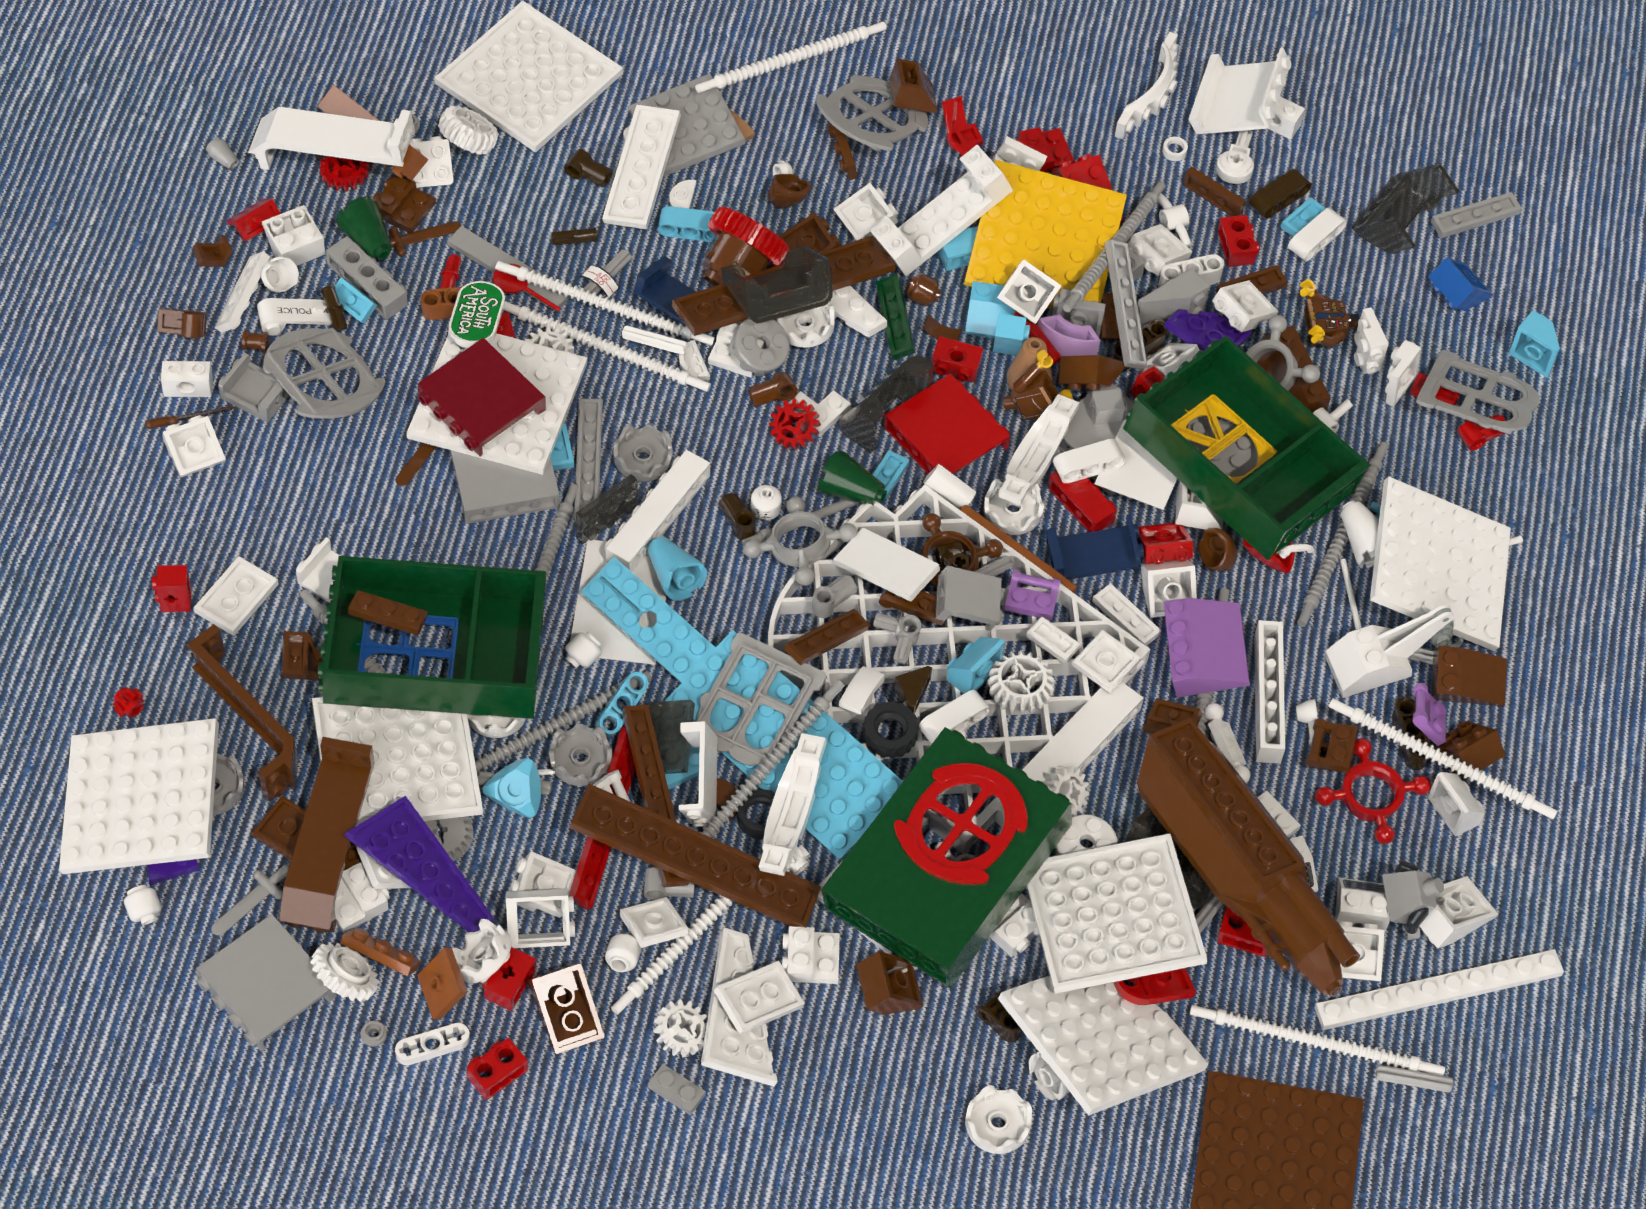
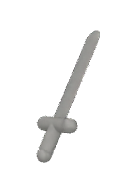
M282 866L270 878L261 870H256L253 876L260 884L212 925V933L215 935L224 934L269 894L281 900L283 891L277 884L287 876L290 866Z

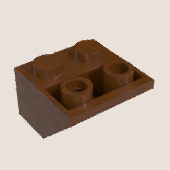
M896 58L889 78L894 106L902 109L909 108L921 112L936 113L937 105L933 84L922 67L916 61Z
M1470 721L1462 722L1457 725L1456 729L1446 733V742L1439 746L1434 742L1430 744V746H1434L1433 749L1437 750L1440 748L1441 753L1447 752V756L1453 755V759L1459 758V762L1463 763L1465 761L1467 766L1471 764L1473 769L1479 768V771L1506 756L1496 729Z

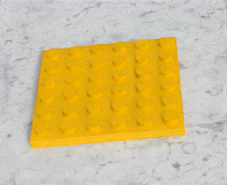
M995 159L994 164L1004 174L1013 191L980 217L963 285L972 287L973 281L1005 285L1017 265L1024 259L1061 285L1057 294H1060L1061 289L1072 290L1104 250L1105 242L1109 239L1111 240L1119 230L1127 194ZM1108 267L1083 300L1101 303L1109 272ZM1055 296L1047 307L1053 309Z

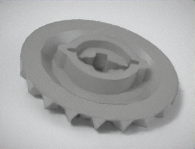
M469 816L424 821L453 861L462 857L470 848L474 834ZM437 823L442 831H446L443 836L444 844H442L439 835L435 834L438 829Z

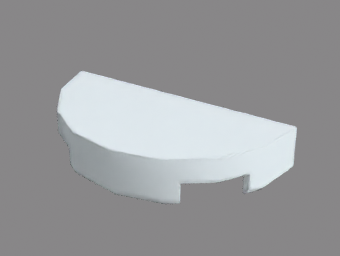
M695 340L688 342L685 354H679L680 369L690 372L691 376L703 381L710 380V374Z

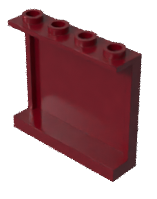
M482 338L417 383V397L421 404L428 406L439 421L443 420L448 425L449 430L454 436H459L464 441L465 446L470 451L474 450L480 457L483 455L482 446L533 410L538 415L546 410L545 396L485 338Z

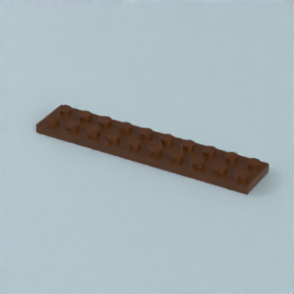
M870 236L673 299L672 307L691 333L696 336L752 316L761 315L895 271L896 263L874 236Z
M588 784L569 826L570 829L792 927L806 928L821 886L787 871L785 876L760 871V859L592 784Z

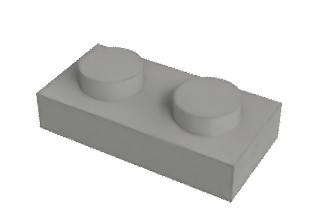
M664 1064L648 1082L649 1089L690 1116L706 1096V1091Z

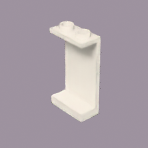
M327 537L321 544L315 545L311 555L306 560L299 563L296 573L298 584L330 603L332 599H329L330 584L333 585V581H335L332 580L333 565L337 566L338 556L340 555L331 550L330 539Z
M705 721L681 723L680 733L693 748L700 747L699 803L679 805V811L694 826L705 827L708 826L707 822H712V817L716 816L718 737Z

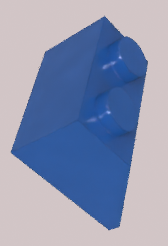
M1448 257L1428 276L1433 282L1431 286L1439 294L1443 293L1447 298L1445 302L1454 310L1467 311L1493 296L1491 291L1466 263Z

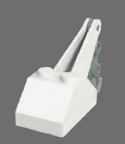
M1439 606L1429 613L1394 629L1370 625L1351 631L1327 649L1325 658L1342 698L1411 677L1412 668L1407 658L1429 639L1436 649L1438 646L1460 647L1463 643V638H1459L1457 642L1448 645L1451 642L1454 627V615L1450 606Z

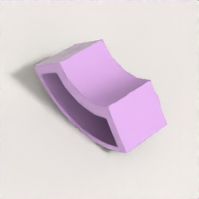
M1060 314L1039 318L1038 327L1061 356L1097 355L1100 339L1090 325L1080 326L1072 324Z

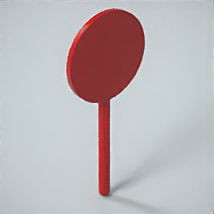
M510 264V265L516 266V267H518V268L521 267V266L516 265V264ZM495 270L493 283L503 292L518 293L524 290L556 311L561 310L559 306L528 288L527 280L522 282L517 280L516 276Z

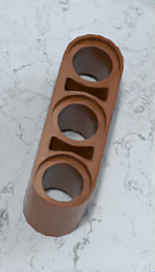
M462 287L431 289L423 292L421 295V312L423 317L428 320L450 319L459 290Z

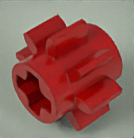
M127 687L120 689L114 696V710L121 718L125 714L130 718L136 717L144 708L142 704L144 703L143 694L137 688H134L132 691Z

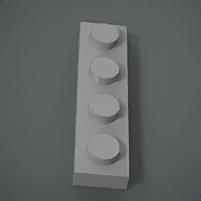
M1509 192L1432 216L1431 223L1440 238H1444L1519 215L1522 208L1513 193Z

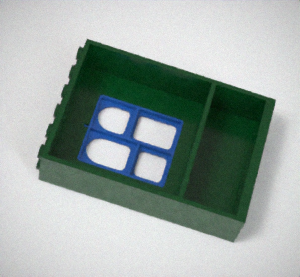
M338 556L337 566L333 565L332 580L335 581H333V585L330 584L329 599L332 600H330V604H327L326 619L328 621L324 624L323 637L327 639L321 645L322 663H319L318 678H320L318 693H323V704L534 719L545 605L546 571ZM357 590L425 610L427 611V619L424 624L450 626L453 628L451 647L442 649L411 646L409 644L410 633L404 631L400 632V640L397 645L376 643L371 640L368 634L370 627L376 623L349 615L348 608ZM381 653L406 655L410 658L408 675L367 672L364 663L369 656ZM422 657L448 659V678L418 676L420 659Z

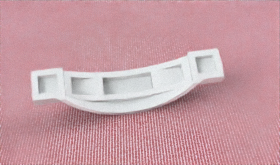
M1169 32L1162 43L1158 61L1164 63V69L1156 83L1144 95L1126 105L1117 122L1115 137L1123 139L1127 132L1131 133L1134 125L1140 127L1144 120L1147 121L1151 114L1157 116L1159 110L1166 107L1169 100L1168 95L1169 93H1174L1178 83L1175 80L1178 67L1176 57L1179 47L1176 44L1177 34Z
M1058 394L1053 403L1045 409L1015 451L1005 473L1006 481L999 491L1000 498L1021 506L1025 497L1031 494L1036 483L1039 485L1058 453V447L1068 432L1071 420L1079 409V402Z
M801 733L798 746L793 751L769 811L762 844L763 854L759 864L760 871L785 876L790 857L793 858L799 839L802 840L816 796L814 790L821 771L820 762L827 743L824 737Z

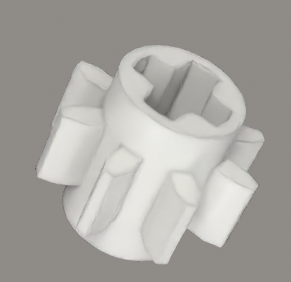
M802 845L796 847L793 858L790 857L786 869L787 872L798 875L809 865L807 861L809 853Z

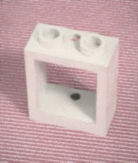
M568 889L506 892L507 931L512 939L511 947L528 948L570 945V937H575V922L569 921V912H574L573 896L568 897ZM562 900L563 932L518 935L517 902Z

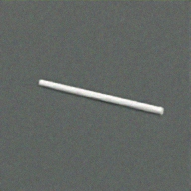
M1341 559L1340 563L1355 629L1358 630L1361 629V623L1346 559Z

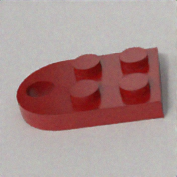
M1186 968L1127 979L1134 986L1126 985L1123 980L1114 982L1118 993L1127 1001L1137 1005H1151L1193 998L1196 993Z

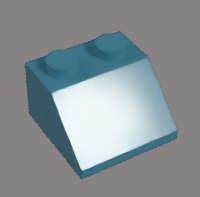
M973 281L965 334L995 338L998 314L1012 316L1015 314L1014 309L997 298L1004 285Z
M1533 310L1518 327L1509 352L1511 356L1546 378L1549 377L1560 350L1553 322Z
M980 637L974 643L970 642L963 650V654L958 659L956 657L953 658L948 664L946 680L963 694L973 689L977 690L990 678L989 671L993 668L995 661H1001L1005 641L999 638Z

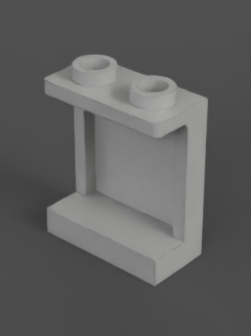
M244 353L240 359L233 363L232 369L227 375L222 376L218 384L221 399L267 423L290 396L277 381L274 374H267L263 371V368L253 364L250 361V355Z
M946 566L938 575L935 619L945 621L952 615L986 623L985 629L991 631L1002 619V610H1000V602L1004 594V590L1001 588L1002 578Z

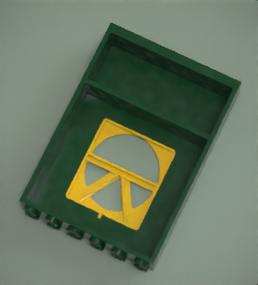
M1224 336L1219 341H1212L1205 351H1198L1190 362H1183L1175 373L1169 372L1161 383H1154L1146 394L1140 393L1134 399V407L1127 413L1125 417L1127 421L1123 427L1131 437L1266 560H1270L1351 496L1371 466L1227 336ZM1207 416L1216 439L1187 429L1186 426L1197 417ZM1217 417L1227 419L1236 424L1237 427L1224 436ZM1247 433L1256 447L1257 464L1243 476H1227L1210 460ZM1188 440L1209 448L1201 453Z

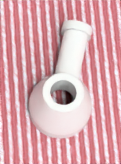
M1315 699L1296 705L1297 721L1308 723L1309 745L1312 744L1314 735L1313 724L1314 720L1317 719Z

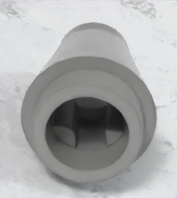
M214 138L207 145L206 151L208 156L229 170H233L239 164V160L224 139Z

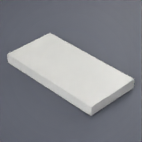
M862 528L834 558L835 565L910 602L940 571L938 563L865 528Z

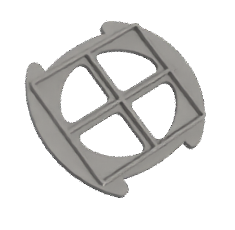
M853 75L850 78V83L836 89L828 98L822 94H817L816 96L819 112L834 127L850 138L866 144L876 151L879 149L892 151L893 143L909 137L917 130L925 132L928 128L926 112L909 108L903 109L908 114V123L905 126H900L882 113L893 107L894 104L890 83L881 79ZM858 91L877 92L888 100L877 106H871L854 93ZM845 98L864 111V113L854 119H847L841 113L840 101ZM874 118L892 132H871L860 128L859 125Z
M305 328L288 332L277 338L269 346L263 361V371L267 374L273 373L283 389L300 404L297 407V414L309 418L333 419L358 413L370 406L379 397L385 386V380L383 378L374 379L362 357L351 347L352 339L336 332L333 328ZM319 344L328 346L345 355L347 359L324 366L307 345ZM299 350L314 370L290 377L285 370V358L290 351ZM349 367L355 368L360 381L357 391L352 395L345 394L330 374ZM315 379H322L337 397V400L326 401L314 398L301 391L298 385Z

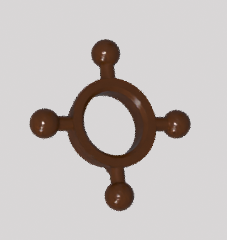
M928 513L923 517L922 525L925 530L931 532L932 536L927 540L919 555L927 559L930 551L935 546L959 541L970 559V564L965 570L974 572L979 567L978 558L983 556L997 558L1003 553V545L997 539L988 540L985 546L978 547L961 533L955 531L942 532L940 530L941 519L937 514ZM939 571L929 583L938 587V575L941 572Z

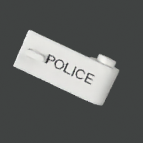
M267 298L260 301L257 305L261 329L272 336L283 331L286 324H332L329 313L325 311L327 307L324 300Z

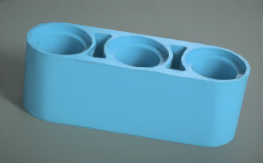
M673 206L664 207L660 214L658 232L667 237L712 242L716 235L711 232L708 223L714 212Z
M633 672L621 682L597 718L595 728L597 726L601 727L606 737H610L618 732L624 724L622 710L616 704L617 699L624 700L626 706H634L646 691L648 679L643 673ZM631 679L639 682V690L632 689L630 686ZM604 719H609L613 723L612 730L604 728Z

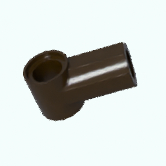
M582 149L576 150L564 166L565 172L573 179H580L582 177L601 187L608 185L613 174L612 169L594 161L591 155Z
M731 492L724 495L719 501V507L734 528L735 537L742 541L755 535V514L747 510L737 494H732Z
M959 541L935 546V556L940 567L952 566L965 570L969 566V558L964 554Z

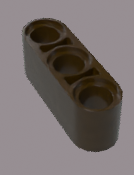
M1295 168L1257 191L1251 197L1249 204L1264 219H1268L1306 195L1311 189L1312 183Z
M1154 319L1141 327L1146 358L1165 345L1168 329L1164 327L1166 322L1163 320ZM1118 341L1113 346L1111 359L1124 362L1121 343Z
M1409 697L1400 698L1391 716L1393 726L1396 727L1395 730L1401 729L1403 734L1411 732L1414 734L1415 740L1421 739V743L1427 742V746L1430 747L1428 737L1413 723L1416 702ZM1406 745L1400 746L1404 761L1410 769L1422 770L1426 766L1428 759H1425L1424 754L1421 755L1422 757L1416 756L1412 752V748L1406 749Z

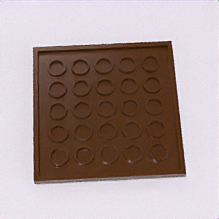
M1209 1070L1190 1209H1352L1364 1099Z

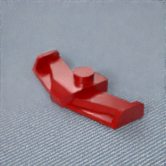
M958 96L942 101V107L947 128L946 139L950 147L963 156L976 145L979 147L983 146L984 141L975 123L967 125L962 100L963 96Z

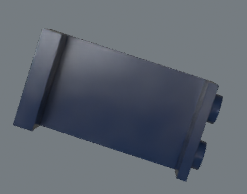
M663 256L637 275L633 293L685 325L673 309L672 300L695 293L696 291L668 274L672 260Z
M1131 515L1126 516V526L1063 537H1057L1056 528L1046 529V543L1052 568L1068 580L1140 568V558H1144L1143 546L1137 543V538H1139L1138 525L1133 524Z

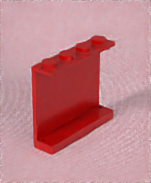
M951 373L885 414L884 429L927 474L940 464L954 475L998 445H1001L1005 450L1009 447L1010 435L1008 430L1001 426L995 420L993 414L989 410H985L979 403L977 397L971 395L965 389L963 383Z

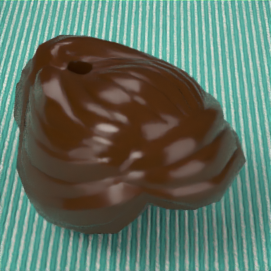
M777 174L772 179L767 197L776 208L797 205L806 199L811 191V184L808 180H800L796 174Z
M1208 528L1204 531L1203 538L1198 544V551L1205 567L1220 572L1231 570L1238 557L1236 544L1232 537L1226 531L1219 528Z

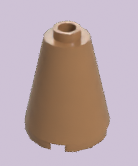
M1032 337L1025 340L1010 364L1006 378L1011 390L1013 383L1033 363H1038L1037 353L1041 350H1046L1047 352L1046 344L1040 338ZM1042 367L1041 370H1042V371H1043V370H1046V372L1048 373V375H1049V377H1050V379H1051V381H1052V380H1053V375H1052L1051 367H1049V368H1043V367Z

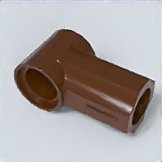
M779 372L775 374L772 380L748 387V392L753 406L757 407L779 399L781 401H791L797 396L798 389L788 373Z

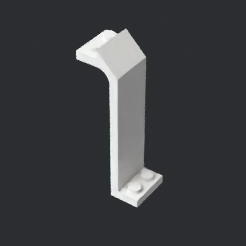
M278 107L261 118L248 153L255 154L260 168L266 170L270 169L277 149L403 167V160L411 137L415 134L411 111L402 110L399 119L396 118L394 123Z

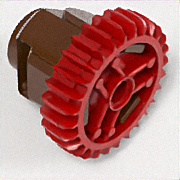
M721 206L714 211L708 223L709 229L716 236L705 253L706 258L702 263L703 270L705 271L703 278L711 285L717 286L764 271L767 266H779L784 262L789 252V246L783 239L779 238V235L774 234L773 231L751 217L749 218L737 210L734 211L731 208Z

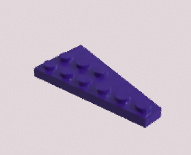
M406 795L352 828L344 835L467 932L479 931L481 919H487L490 922L495 920Z

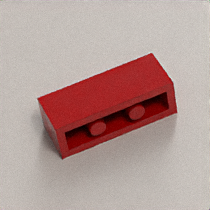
M1057 471L1050 475L1048 489L1088 532L1104 530L1115 522L1116 506L1111 500H1107L1099 487L1092 484L1088 478L1072 483H1063Z

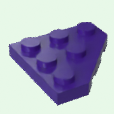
M1177 310L1164 325L1165 328L1187 344H1197L1199 350L1205 351L1212 341H1219L1224 336H1227L1240 347L1256 330L1255 328L1241 332L1231 326L1227 316H1218L1217 312L1200 311L1199 314H1189L1187 310Z

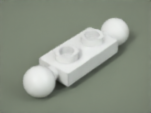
M1211 703L1204 710L1205 718L1209 721L1210 736L1247 783L1251 774L1245 766L1246 761L1230 724L1222 721L1224 715L1223 708L1217 703Z

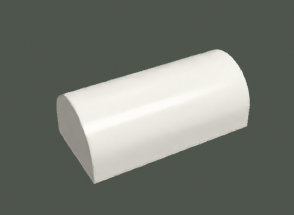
M940 464L926 476L923 482L959 510L964 505H969L976 494L975 490Z

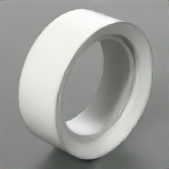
M1170 137L1165 140L1162 152L1165 158L1170 161H1181L1186 157L1188 145L1180 137ZM1170 144H1179L1183 148V151L1180 153H1173L1167 148V146Z

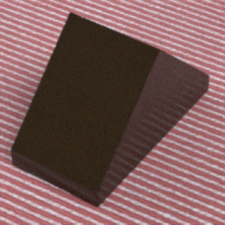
M930 666L896 676L894 690L900 702L905 704L907 708L909 707L913 714L916 713L931 680L932 667Z

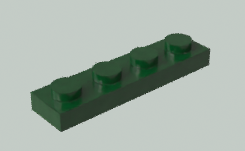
M894 274L876 281L882 314L887 320L886 333L892 358L898 360L916 353L900 277Z

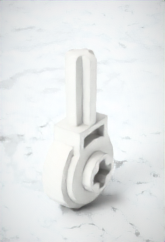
M1240 131L1236 144H1231L1229 151L1219 156L1216 172L1223 181L1240 184L1245 183L1251 178L1254 162L1249 157L1251 149L1248 147L1253 131Z

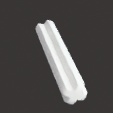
M628 325L622 330V337L630 341L682 355L685 354L688 348L687 342Z

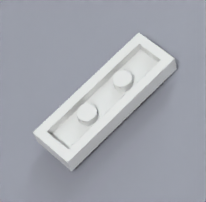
M1111 583L1093 596L1092 602L1119 627L1145 646L1160 636L1161 629Z

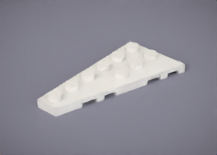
M723 928L720 933L701 1065L775 1086L778 1081L776 1073H773V1056L768 1048L766 1024L739 1034L714 993L717 986L753 971V957L748 934Z

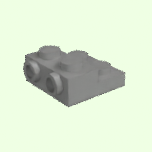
M1061 289L1060 294L1056 293L1052 316L1060 314L1072 324L1080 326L1090 325L1099 338L1106 304L1081 300L1076 303L1070 312H1065L1063 305L1071 296L1072 290Z

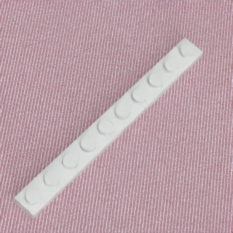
M1554 949L1316 1003L1314 1008L1322 1030H1327L1563 975L1564 970Z

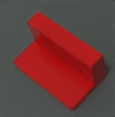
M261 199L229 218L226 222L228 225L235 226L242 241H248L264 231L262 221L281 213L273 199Z

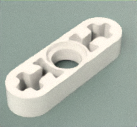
M454 1023L402 1039L395 1047L396 1059L403 1065H412L461 1050L469 1043V1030L464 1024ZM458 1032L459 1035H462V1040L457 1041L454 1033ZM444 1035H446L448 1045H444ZM429 1039H437L440 1045L438 1048L430 1050L425 1046V1043ZM418 1043H421L422 1053H419ZM408 1047L411 1051L410 1056H406L404 1048Z

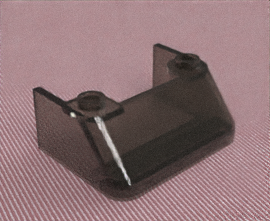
M1441 163L1399 173L1387 182L1352 224L1351 228L1357 236L1386 253L1395 254L1402 250L1414 248L1415 244L1405 229L1419 212L1425 210L1432 211L1439 205L1438 202L1442 197L1456 195L1460 191Z

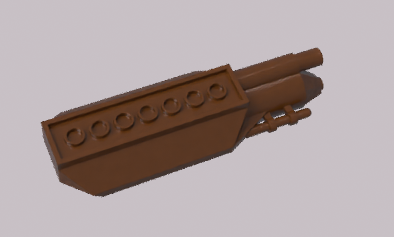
M1192 718L1150 734L1137 780L1141 798L1166 831L1171 834L1172 839L1217 899L1248 924L1252 930L1251 934L1256 940H1260L1267 949L1266 954L1269 958L1274 959L1284 971L1290 968L1291 963L1294 969L1323 996L1329 995L1333 997L1342 990V984L1344 983L1341 965L1344 968L1352 966L1359 960L1360 954L1344 935V929L1308 884L1304 857L1222 751L1206 738Z

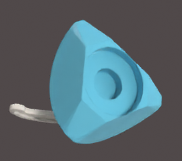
M520 759L504 767L484 784L483 793L502 807L521 816L532 818L537 814L541 800V781L539 775H552L555 773V770H538L531 759Z

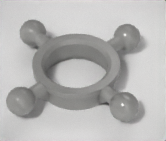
M1282 315L1272 316L1269 320V328L1272 331L1270 340L1256 343L1246 354L1257 363L1259 358L1265 353L1280 351L1287 362V371L1280 384L1287 391L1294 385L1297 377H1302L1307 383L1316 382L1320 377L1318 367L1309 364L1304 368H1298L1297 361L1291 350L1280 342V335L1287 328L1286 318Z
M794 496L786 503L789 514L783 516L775 523L771 536L765 542H759L756 539L746 541L743 551L747 557L756 558L762 552L772 550L774 557L781 563L789 566H799L795 573V579L800 585L807 586L813 582L815 577L813 570L808 565L820 560L827 553L831 540L841 539L844 542H850L857 535V529L851 523L841 525L838 530L828 528L820 517L813 513L805 512L804 500ZM799 526L812 527L820 533V537L815 543L801 549H789L779 543L785 532Z

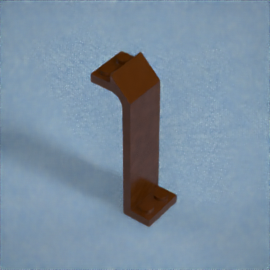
M213 624L187 644V647L193 652L196 662L192 669L279 755L258 771L263 796L270 802L275 797L282 796L288 787L296 793L299 761L294 737L219 663L226 654L221 631Z
M322 737L320 744L322 760L284 883L279 921H283L293 928L307 927L320 933L327 931L334 933L337 925L335 900L352 843L344 835L357 826L375 761L372 745Z

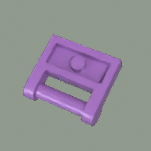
M1013 569L1004 610L1052 620L1061 579L1054 578L1049 580L1021 574L1019 570ZM1018 583L1050 589L1051 592L1050 594L1017 587Z
M1418 683L1413 687V695L1416 697V711L1413 714V723L1439 746L1446 742V708L1440 701L1435 700L1428 693V686L1426 684Z

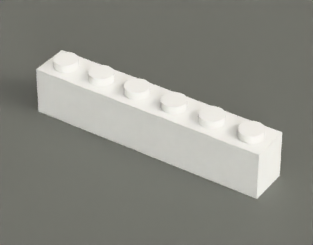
M688 450L681 457H676L672 468L668 473L662 474L659 484L655 489L649 490L641 506L637 505L635 507L632 517L628 522H623L614 539L608 540L604 548L606 562L608 563L615 557L633 572L647 555L650 542L664 534L710 477V462Z
M1259 620L1254 634L1256 762L1281 764L1285 752L1283 622Z

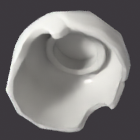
M276 257L270 259L262 267V281L271 292H285L298 282L299 270L297 264L290 258Z

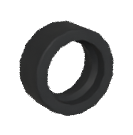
M758 789L756 791L752 790L753 795L747 796L748 800L743 801V806H738L737 820L743 833L751 838L762 840L766 824L758 825L749 821L746 815L747 809L754 804H766L771 807L775 793L770 790Z

